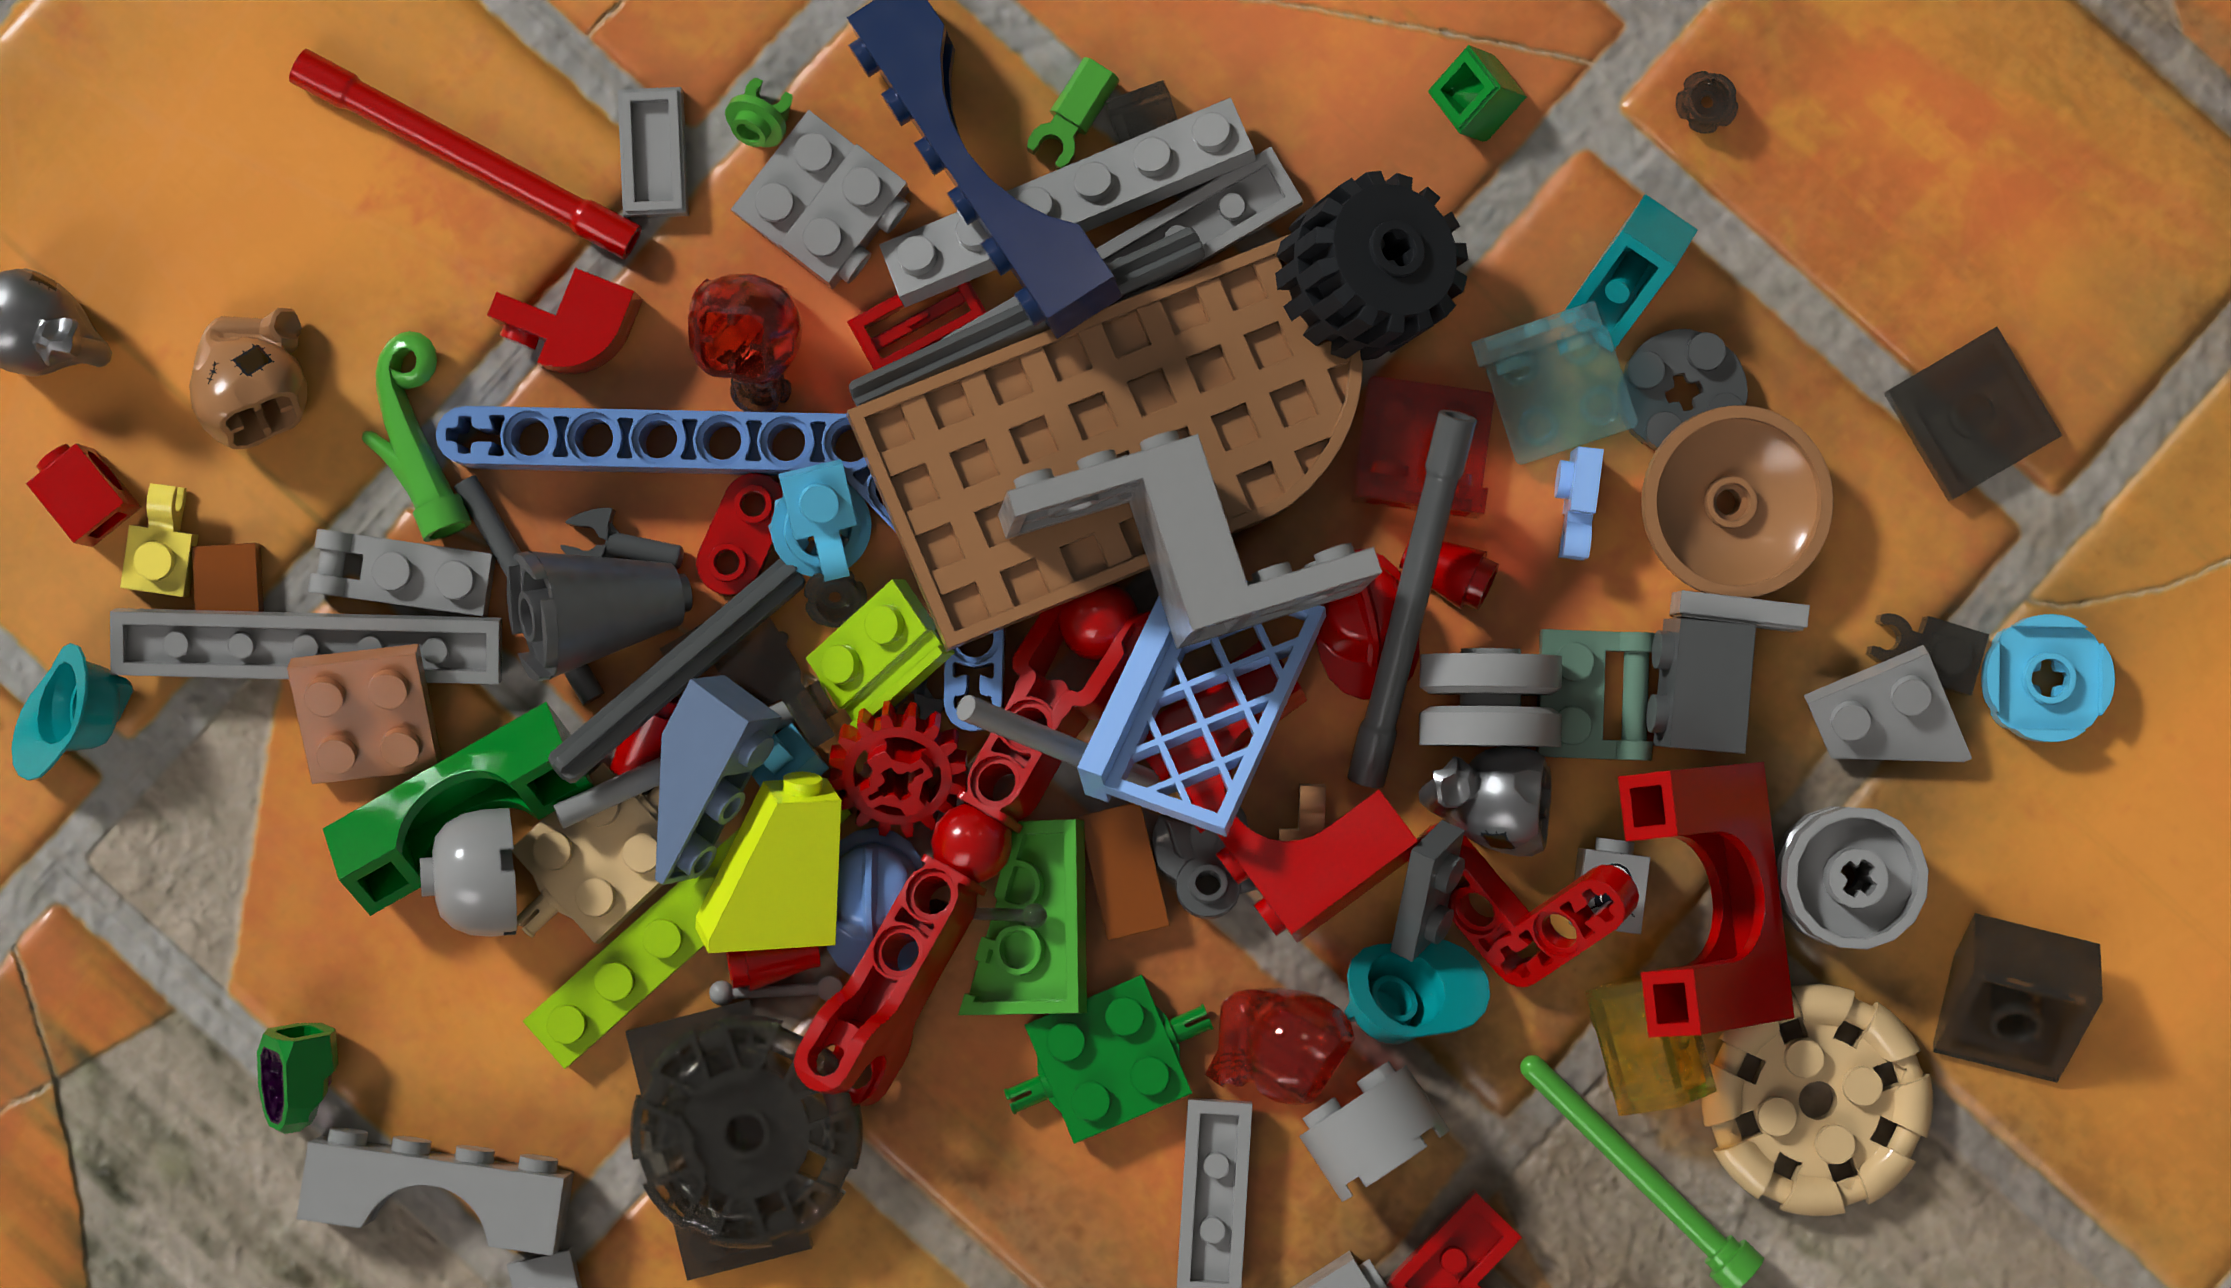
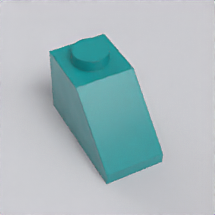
M1645 194L1606 248L1560 318L1610 352H1613L1675 269L1698 229Z

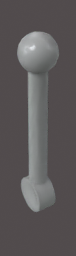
M829 975L816 983L771 984L749 992L748 986L733 989L729 982L720 980L712 984L709 996L713 1003L720 1006L729 1004L732 999L819 995L823 1000L828 1001L843 988V985L839 978Z

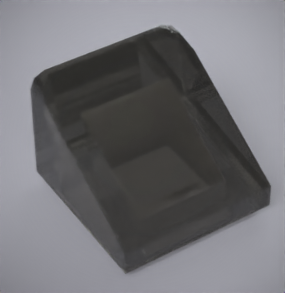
M1165 80L1117 96L1105 102V110L1118 144L1178 120Z

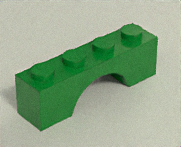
M544 702L322 828L339 881L371 916L421 888L419 858L432 857L435 836L452 819L461 814L478 810L515 808L525 811L540 820L555 811L553 805L594 787L588 772L577 782L570 784L558 776L548 761L549 754L571 736L570 732L549 704Z

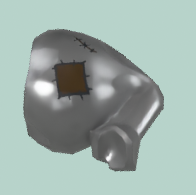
M27 268L12 269L0 273V368L27 376H41L80 363L102 367L110 362L112 352L107 342L97 333L84 309L67 289L44 274Z
M1517 746L1496 747L1479 753L1469 764L1459 757H1453L1443 769L1433 771V779L1422 786L1418 792L1420 803L1449 823L1465 830L1464 836L1479 845L1514 856L1532 857L1545 850L1552 791L1550 767L1547 766L1546 758L1535 750Z

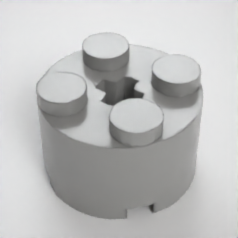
M1389 1061L1356 1082L1363 1092L1362 1095L1344 1107H1341L1334 1097L1302 1118L1309 1130L1299 1137L1342 1202L1353 1196L1346 1184L1359 1177L1364 1186L1368 1187L1428 1147L1421 1135L1430 1128L1434 1130L1439 1138L1450 1131L1407 1065L1396 1072Z

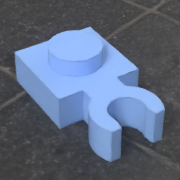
M1578 446L1570 452L1569 461H1559L1554 496L1555 498L1564 499V522L1558 558L1580 561L1589 559L1593 514L1596 513L1604 449Z

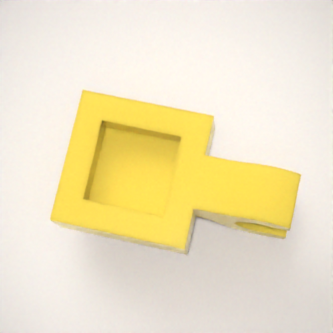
M150 483L146 505L148 527L129 525L120 588L178 597H190L193 578L192 546H197L199 535L180 532L186 504L187 488Z

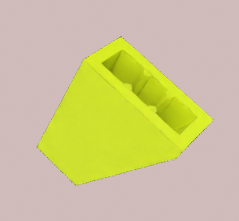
M800 771L785 774L783 780L763 781L696 915L695 929L708 953L836 945L842 800L827 778H822L820 775L812 772Z

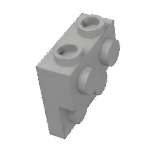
M808 110L731 210L736 216L833 290L841 279L849 284L862 271L871 257V253L865 248L878 231L882 229L888 234L901 221L910 207V203L904 199L910 192L907 182L861 146L851 143Z

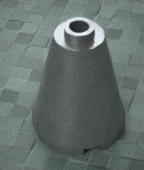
M527 551L515 553L513 558L520 565L508 567L507 604L512 635L524 634L530 652L518 653V656L529 678L535 681L554 678L680 626L684 620L685 612L690 611L692 608L693 598L690 582L685 574H678L672 563Z

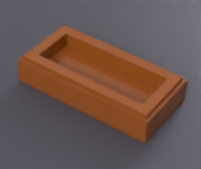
M242 543L192 546L195 610L264 612L261 544Z
M1130 803L1078 816L1079 820H1084L1085 848L1107 940L1170 926L1141 806Z

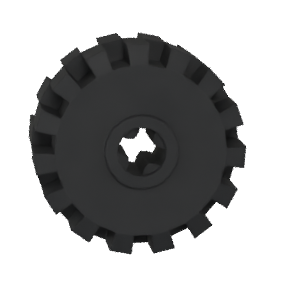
M1382 171L1366 172L1355 181L1351 177L1301 214L1288 228L1291 234L1280 242L1276 257L1288 264L1275 273L1277 290H1289L1292 298L1283 307L1291 322L1301 316L1309 327L1303 336L1315 346L1326 339L1331 341V355L1347 359L1360 350L1361 360L1364 361L1377 359L1388 351L1392 353L1446 318L1456 306L1452 299L1464 292L1468 276L1456 270V268L1468 260L1466 243H1455L1452 232L1458 229L1460 225L1452 211L1444 217L1435 207L1441 197L1428 186L1419 193L1413 191L1412 177L1396 173L1385 181Z

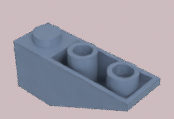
M725 675L690 679L662 732L655 880L661 885L697 878L709 868L717 852L714 844L725 824L731 821L742 808L745 801L743 790L753 771L768 758L774 746L772 736L782 717Z

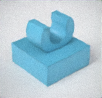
M791 723L779 733L773 734V749L765 762L753 771L752 776L761 787L763 781L783 780V776L791 772H812L821 776L829 767L806 736Z

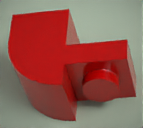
M575 268L556 315L496 292L487 316L496 323L503 325L499 336L532 350L536 349L539 340L545 342L537 363L546 370L560 374H581L603 366L621 350L630 334L643 299L631 289Z

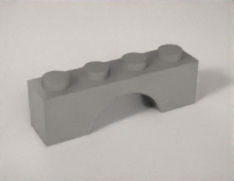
M330 1127L328 1136L322 1135L308 1142L296 1219L362 1228L375 1220L385 1202L396 1191L411 1186L427 1185L446 1189L461 1197L471 1206L483 1225L488 1247L553 1256L563 1248L574 1171L557 1169V1158L521 1154L519 1163L494 1160L495 1150L471 1145H457L455 1154L430 1151L432 1141L409 1136H394L392 1145L367 1142V1131L346 1127Z

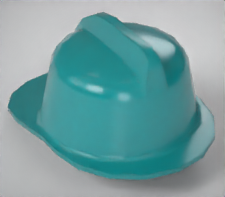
M69 643L62 647L51 669L29 696L17 720L11 749L13 766L18 776L29 781L41 778L56 764L64 752L94 749L107 743L133 693L131 682L124 677L111 675V670L101 665L86 661L80 646Z
M1442 940L1439 944L1431 943L1413 962L1391 952L1392 943L1365 947L1351 960L1347 972L1349 1004L1345 1009L1346 1021L1356 1022L1368 1036L1381 1043L1398 1045L1418 1037L1452 1033L1471 1027L1485 1013L1490 999L1488 977L1480 962L1463 947L1446 940Z

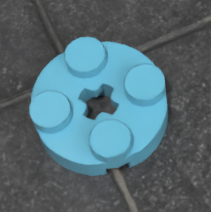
M2043 614L2027 617L2001 630L1993 638L1991 646L1985 654L1981 669L1982 693L1986 704L1990 708L1993 720L2002 728L2009 729L2017 736L2030 741L2060 742L2077 737L2085 732V729L2091 726L2098 716L2103 715L2112 700L2115 687V670L2110 653L2103 643L2097 641L2094 634L2085 629L2088 627L2068 616ZM2043 660L2051 661L2052 671L2063 674V684L2052 687L2050 697L2041 695L2040 686L2032 683V673L2040 670Z

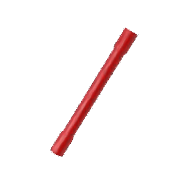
M304 49L296 58L289 74L290 83L337 108L348 109L570 227L576 235L623 260L634 249L642 230V226L593 200H585L362 82L356 74L309 49Z

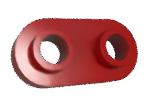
M760 473L742 475L735 479L724 493L696 559V567L700 579L709 589L726 596L737 595L760 576L774 547L768 525L771 523L775 510V500L783 497L781 486L769 476ZM759 493L763 495L766 502L764 511L754 517L746 515L743 510L745 498L750 494ZM733 551L739 557V567L734 573L724 575L717 568L718 557L723 552Z

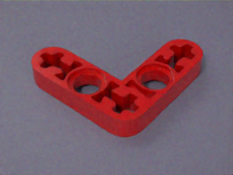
M1438 823L1429 826L1417 838L1418 842H1420ZM1464 836L1459 857L1465 859V868L1462 875L1466 880L1460 886L1457 884L1451 892L1448 907L1454 910L1453 922L1492 969L1505 982L1516 987H1528L1534 985L1615 931L1637 907L1639 894L1633 879L1625 871L1613 865H1599L1529 912L1469 839ZM1469 893H1477L1484 896L1493 907L1494 917H1485L1479 914L1470 903ZM1608 894L1612 900L1600 906L1593 913L1587 904L1596 895ZM1551 914L1567 918L1576 930V939H1568L1561 936L1551 924ZM1534 940L1539 950L1532 957L1529 956L1522 959L1516 952H1520Z

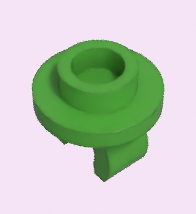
M756 77L747 84L744 94L737 95L731 99L725 109V117L733 134L742 143L752 147H774L781 142L786 134V121L789 118L793 96L785 92L777 104H769L759 98L763 80Z

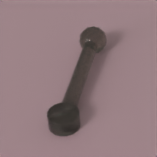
M931 899L929 902L930 911L932 914H937L943 911L949 903L940 899ZM1038 903L1029 904L1024 909L977 907L973 920L1024 922L1028 927L1034 929L1041 927L1046 922L1047 911Z

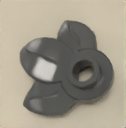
M1240 806L1236 816L1248 827L1246 815ZM1160 815L1158 817L1152 836L1153 856L1157 867L1165 875L1176 881L1178 900L1188 913L1201 919L1219 918L1227 914L1235 906L1239 894L1257 890L1249 878L1238 885L1219 860L1216 853L1224 848L1225 845L1216 833L1205 830L1200 834L1194 825L1167 815ZM1204 876H1212L1219 881L1221 887L1215 894L1205 895L1198 891L1196 887L1197 881Z

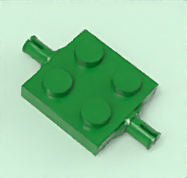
M1140 975L1088 997L1087 1013L1049 1014L1025 1024L1037 1054V1072L1039 1075L1004 1089L1007 1100L1029 1091L1032 1092L1031 1095L1009 1104L1013 1114L1015 1115L1019 1111L1049 1099L1062 1114L1074 1144L1192 1094L1193 1092L1180 1064L1179 1043L1214 1029L1210 1018L1190 1027H1185L1186 1024L1208 1015L1204 1004L1168 1020V1017L1155 1005L1143 975Z

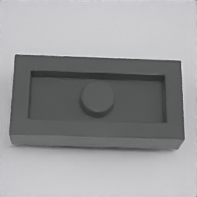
M1441 820L1411 850L1391 952L1413 962L1431 943L1439 944L1445 938L1454 917V910L1448 907L1451 892L1459 883L1465 868V859L1459 857L1465 830Z

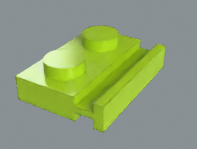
M892 579L806 657V660L838 708H844L852 719L850 725L857 728L859 710L865 708L875 718L880 717L884 701H890L893 707H895L955 652L954 650L946 652L943 642L937 634L938 631L934 621L906 580Z

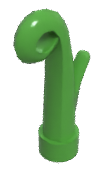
M407 331L396 335L387 342L379 354L375 372L377 397L390 442L373 431H365L362 434V440L382 458L407 491L415 507L413 516L423 541L431 542L454 535L467 528L472 522L461 495L454 494L418 423L405 389L421 386L430 380L436 370V350L430 339L421 333ZM413 351L416 356V366L411 372L404 373L401 371L404 357Z

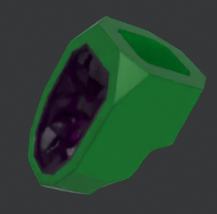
M295 1023L268 1028L263 1033L257 1050L258 1088L263 1113L271 1128L283 1134L300 1132L312 1124L317 1115L319 1104L326 1096L328 1087L332 1083V1073L339 1064L335 1028L323 1023Z

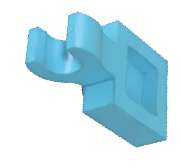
M834 460L778 474L794 540L814 537L825 582L850 576L839 530L857 526V521L842 460Z

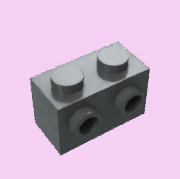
M1684 618L1663 620V630H1658L1655 633L1652 644V664L1655 669H1659L1657 694L1650 696L1646 713L1648 732L1654 733L1653 746L1746 753L1756 625Z

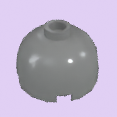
M509 808L484 809L459 815L447 822L435 836L432 857L419 858L422 897L435 896V903L440 917L453 929L468 935L493 937L515 935L517 931L515 870H513V837Z

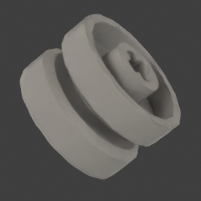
M1463 648L1461 653L1420 655V688L1429 694L1460 695V706H1430L1420 712L1419 745L1561 747L1562 714L1548 707H1522L1521 696L1553 695L1562 689V656L1521 654V649Z
M1829 806L1806 814L1783 833L1775 850L1783 916L1798 932L1823 944L1840 948L1870 949L1894 941L1916 921L1927 898L1929 868L1920 842L1901 821L1877 809ZM1844 865L1850 866L1855 874L1853 883L1847 888H1844L1847 878L1841 873Z

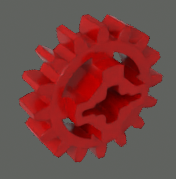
M890 701L883 702L882 715L877 718L865 708L859 710L857 728L843 724L839 732V744L832 745L828 764L833 768L830 769L828 781L834 789L840 790L841 810L850 809L855 806L857 808L855 825L859 827L867 824L871 819L879 821L878 830L880 836L886 837L891 829V825H901L905 837H912L914 823L922 821L926 827L934 830L938 822V810L946 813L949 809L956 807V795H958L960 790L964 792L966 790L967 774L963 772L967 770L968 755L966 750L957 749L959 732L954 728L941 733L939 731L941 714L937 711L929 715L925 720L917 717L918 706L915 702H910L905 714H896ZM866 750L868 753L867 761L863 764V770L857 773L855 763L860 754ZM939 766L941 775L935 786L930 789L928 779L933 777L934 768Z

